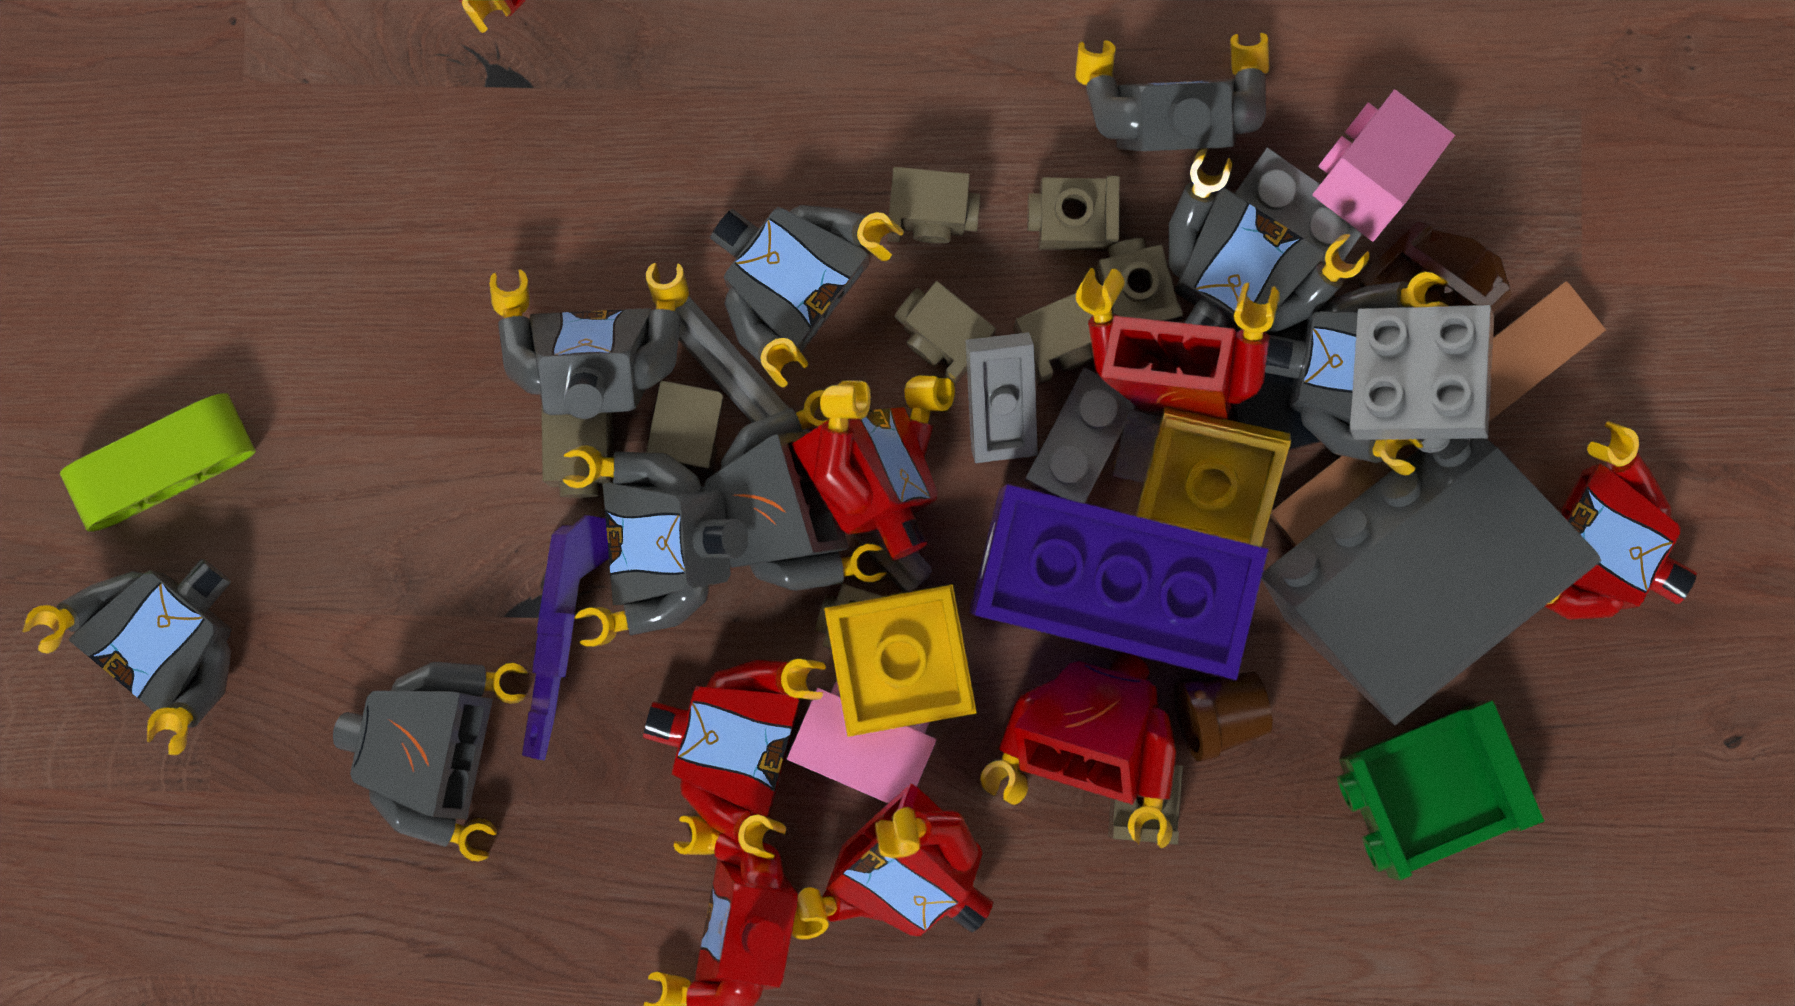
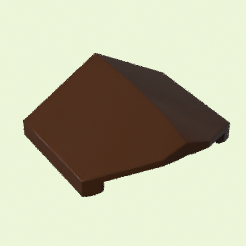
M1416 222L1357 279L1360 287L1394 282H1407L1409 284L1416 275L1423 272H1431L1446 279L1449 283L1445 285L1436 284L1429 287L1425 293L1426 304L1442 302L1448 306L1491 305L1493 312L1512 295L1502 259L1472 238L1433 230L1432 226L1423 222Z

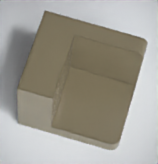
M660 381L646 453L668 454L689 470L713 474L718 451L715 446V439L723 404L722 394L718 391Z

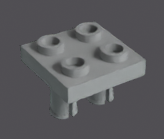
M1491 305L1358 309L1350 431L1354 440L1419 439L1423 444V448L1418 449L1423 452L1434 453L1446 448L1450 439L1488 438L1494 314Z

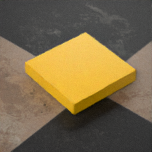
M1164 407L1136 516L1261 547L1291 444L1290 433Z
M953 584L824 608L847 737L977 713Z

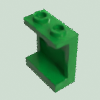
M1493 700L1477 701L1339 759L1344 774L1337 776L1341 794L1351 812L1360 809L1370 832L1362 836L1366 853L1374 869L1377 872L1386 870L1388 877L1401 881L1411 877V872L1500 834L1510 830L1523 831L1544 822V818Z

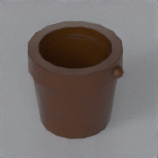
M1254 671L1238 674L1237 680L1222 676L1206 679L1194 677L1175 683L1174 700L1179 725L1186 745L1197 762L1219 757L1223 751L1271 733L1273 717L1269 698L1263 682Z

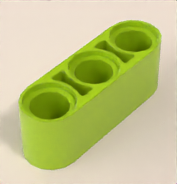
M221 393L197 401L74 461L61 470L60 476L87 532H95L118 524L239 465L252 457L256 451L229 394Z

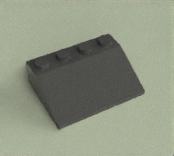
M1486 438L1450 439L1446 448L1434 453L1423 452L1418 449L1404 460L1415 468L1413 473L1401 475L1394 470L1390 471L1262 573L1261 579L1285 621L1394 725L1399 723L1601 562L1598 552L1503 452Z

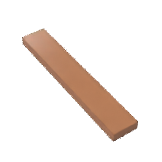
M1568 281L1559 285L1493 337L1489 421L1606 331ZM1414 445L1401 447L1396 454V460H1406L1418 448ZM1341 455L1273 508L1270 518L1291 545L1295 547L1393 469L1383 460L1379 463H1373Z

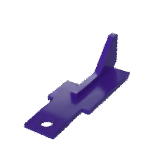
M584 515L574 525H562L551 535L532 673H536L531 709L528 712L522 756L538 760L546 759L556 713L561 677H566L580 578L609 559L606 518Z

